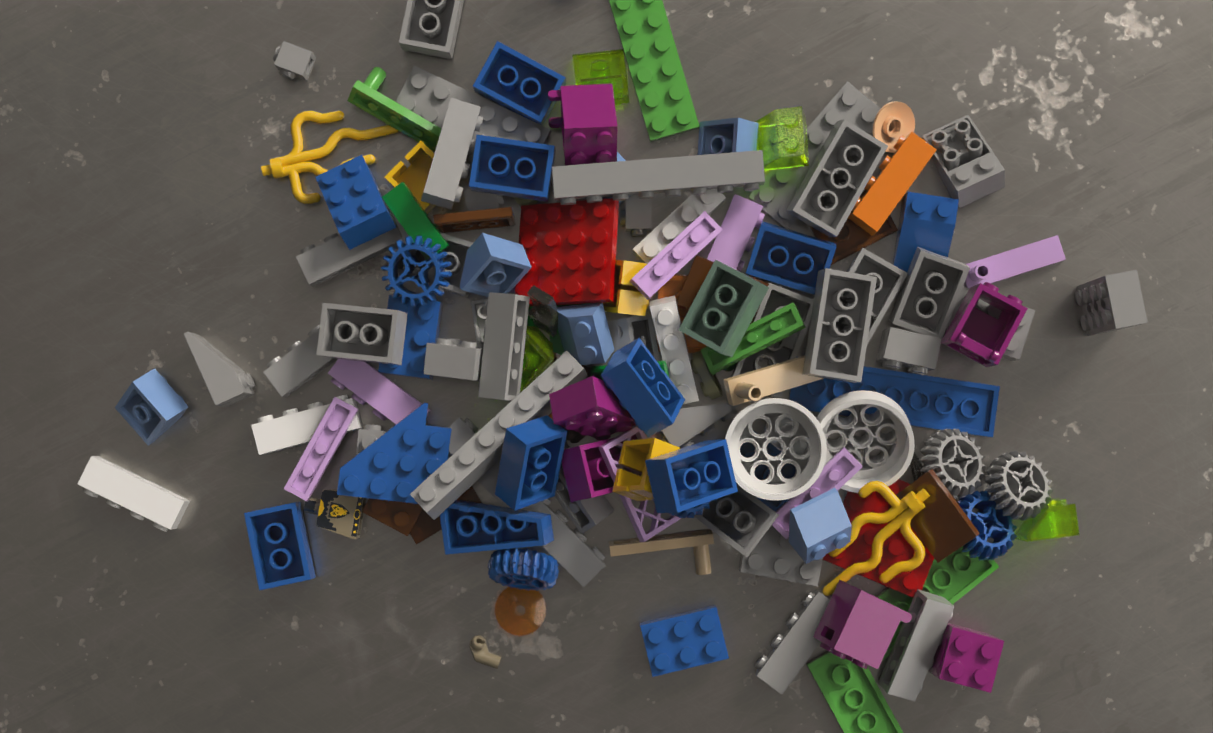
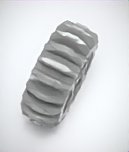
M944 429L932 434L924 442L925 447L920 450L924 456L918 460L924 464L920 471L926 473L933 469L953 498L958 499L972 494L976 488L981 486L980 480L986 477L982 470L987 466L982 464L985 456L979 453L981 446L974 445L975 438H968V432H960L959 429Z
M1017 451L1003 453L992 461L988 470L985 471L988 476L984 481L989 485L985 491L991 493L989 501H995V509H1002L1003 516L1010 515L1012 520L1020 519V521H1026L1039 516L1040 513L1048 508L1047 505L1052 501L1049 495L1053 492L1048 486L1052 481L1046 478L1048 471L1041 469L1042 462L1036 463L1034 456L1027 457L1026 452L1018 453Z

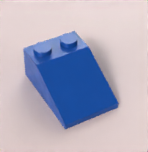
M914 192L904 194L893 258L894 266L907 273L917 247L948 257L956 224L959 199Z

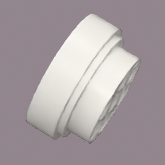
M873 391L848 392L830 401L818 414L816 419L824 431L827 444L825 464L845 447L849 452L856 454L854 457L863 466L841 489L858 493L860 488L871 481L883 482L885 485L890 486L908 469L914 454V435L905 412L891 398ZM869 407L877 408V411L873 414L865 413V410ZM843 410L851 411L848 417L838 416ZM883 427H892L889 433L884 434L880 432ZM858 430L867 431L866 434L861 437H857L854 435V433ZM832 433L840 434V437L836 440L828 438ZM874 449L882 450L877 456L869 454Z
M769 398L748 405L733 419L725 436L736 483L745 491L758 498L786 500L798 496L815 483L825 465L827 444L819 421L808 409L791 400ZM788 417L794 423V427L789 433H784L779 429V422L782 418ZM756 419H764L767 423V430L763 434H757L752 429V424ZM797 440H804L808 444V450L803 455H797L793 450V445ZM771 441H778L781 444L782 450L777 456H770L767 453V445ZM745 442H751L755 446V453L751 457H744L740 453V447ZM791 463L795 466L796 473L792 478H784L782 476L781 468L783 465ZM761 464L768 466L770 470L769 476L763 480L756 478L754 474L755 468Z

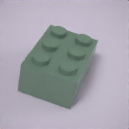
M715 259L679 331L723 355L733 357L769 287Z

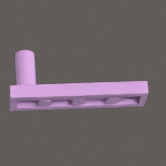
M704 211L642 268L630 282L648 300L722 231V228Z
M1058 235L966 264L970 267L964 286L970 288L979 283L984 284L988 282L991 284L1066 260Z
M334 397L284 487L286 491L307 502L309 501L356 416L357 408Z
M843 447L824 465L820 476L809 489L798 496L788 499L775 511L779 516L772 526L787 539L789 537L790 509L833 488H836L838 491L863 467L862 464Z

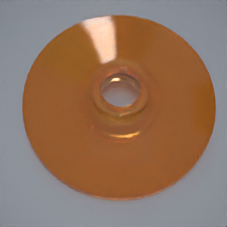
M507 587L496 600L495 616L499 625L508 633L518 636L528 635L542 625L546 616V602L539 591ZM521 605L525 608L523 615H518L515 612L517 606Z

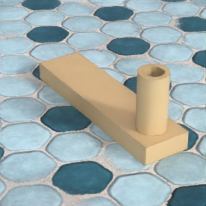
M804 355L723 379L728 404L735 406L748 401H758L762 397L824 378L802 375L805 361Z
M711 529L655 535L645 542H640L638 538L609 541L611 557L693 547L696 574L706 575L712 573L709 544H714V537Z

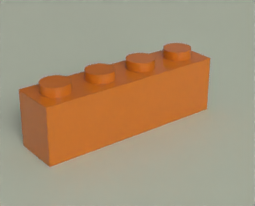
M910 132L906 137L900 136L893 146L896 151L892 157L887 155L878 166L881 172L876 178L873 175L871 176L864 188L867 191L862 198L859 197L848 216V219L870 235L878 232L937 150L914 132Z

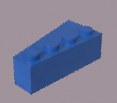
M455 500L440 514L445 555L544 546L554 541L551 514L521 509L514 511L508 507Z

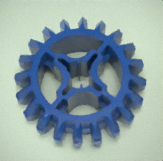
M411 236L406 237L405 243L402 240L396 241L397 248L393 246L388 248L393 256L385 255L383 257V260L388 262L389 265L381 266L382 271H388V275L383 276L382 281L389 280L391 283L385 289L387 291L395 289V292L392 294L394 299L402 295L401 304H406L410 298L412 307L417 306L418 299L421 306L427 305V298L432 303L437 301L435 293L439 296L445 293L440 285L443 287H449L450 285L448 281L444 280V277L452 276V272L445 271V267L451 266V262L443 263L442 258L448 255L447 252L438 254L437 252L441 245L438 243L431 248L432 239L427 238L423 244L422 236H416L415 242ZM410 250L423 251L430 258L421 262L411 255ZM403 256L404 260L402 261L404 262L405 270L398 277V264ZM414 264L415 267L425 266L418 272V275L409 276L415 270ZM435 265L436 275L433 284L430 286L428 272ZM413 281L418 287L421 286L424 292L410 291L403 284Z
M977 490L957 501L980 533L963 545L962 552L969 551L970 558L978 557L979 561L986 559L994 560L1005 555L1008 552L1007 550L1013 546L1012 541L1017 537L1013 531H1015L1017 526L1012 524L1013 520L1010 515L1003 516L1002 509H995V501H989L991 494H988L987 491L979 492ZM972 509H979V512L974 513L972 512ZM992 538L994 539L993 543L987 542V539Z
M520 548L501 549L491 554L488 562V575L490 579L500 583L502 586L528 591L546 590L556 585L559 573L558 561L552 556L537 552L536 550Z

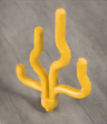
M339 110L323 114L315 111H303L293 118L290 125L293 141L291 152L285 156L270 159L269 165L261 166L263 176L273 174L274 179L289 176L293 196L298 202L303 204L317 203L321 199L320 194L303 193L298 173L311 172L318 176L328 170L318 164L306 161L329 155L343 138L361 141L395 134L399 131L390 125L366 130H357L350 127L341 128L328 138L324 146L302 152L303 138L301 125L304 122L312 121L325 124L340 121L344 118V113ZM374 155L363 156L368 165L375 162Z
M871 481L860 488L858 492L860 497L866 498L872 492L877 491L892 507L884 513L870 512L857 516L851 522L850 542L841 549L837 548L829 552V555L836 557L850 546L858 537L860 528L864 524L891 522L874 537L872 554L869 560L855 563L845 569L823 588L822 592L825 596H830L834 593L839 580L847 582L856 574L869 572L876 568L881 561L884 541L899 528L905 540L913 547L914 556L910 560L897 562L890 566L880 575L879 580L882 583H887L897 574L912 571L920 566L925 557V549L922 542L911 530L910 523L912 518L925 508L923 502L930 497L924 488L917 494L913 491L909 492L901 500L883 482Z

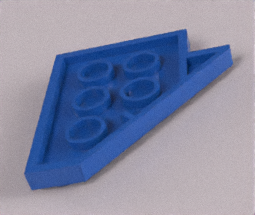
M424 402L340 467L337 495L418 504L410 494L448 460L452 429L426 425L428 403Z

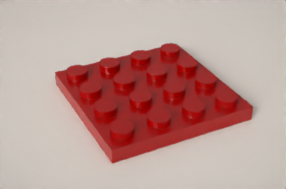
M609 198L602 199V202L587 203V200L576 201V204L561 205L560 202L521 206L519 244H522L531 264V269L516 284L515 294L529 296V307L546 306L547 302L544 303L543 295L549 298L552 306L614 302L619 201Z
M898 479L888 487L896 495L909 486L910 483ZM847 491L843 501L850 523L863 513H884L892 507L877 491L872 492L866 498L860 497L859 493ZM891 521L881 524H864L860 528L858 537L850 546L836 557H831L827 553L823 557V561L843 569H847L855 563L866 562L872 554L874 537ZM911 527V530L913 531V533L918 537V535L916 534V532H915V531L913 530V528ZM899 528L884 541L881 561L876 568L857 575L914 598L917 589L922 590L934 557L922 542L925 549V557L920 566L912 571L901 572L889 582L882 583L879 577L884 571L895 563L910 560L914 556L913 547L905 540Z

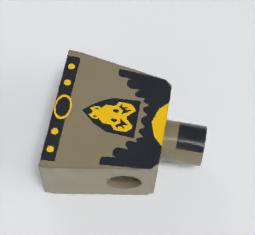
M326 489L322 491L321 499L310 498L308 502L305 501L304 513L318 515L316 526L351 539H359L364 516L362 511L367 498L337 495V489Z

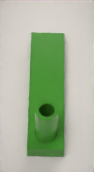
M374 67L364 83L359 80L355 82L348 97V102L417 142L422 141L429 149L435 152L441 128L377 91L386 78V72L382 68Z
M792 302L751 323L733 357L723 355L708 346L701 349V352L712 374L721 370L730 372L735 368L737 362L806 328L797 306Z

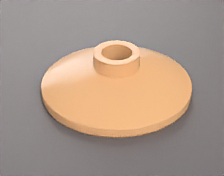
M893 101L884 105L877 113L873 123V137L888 145L885 151L888 153L896 151L893 146L901 135L906 137L915 130V118L911 108L899 101Z

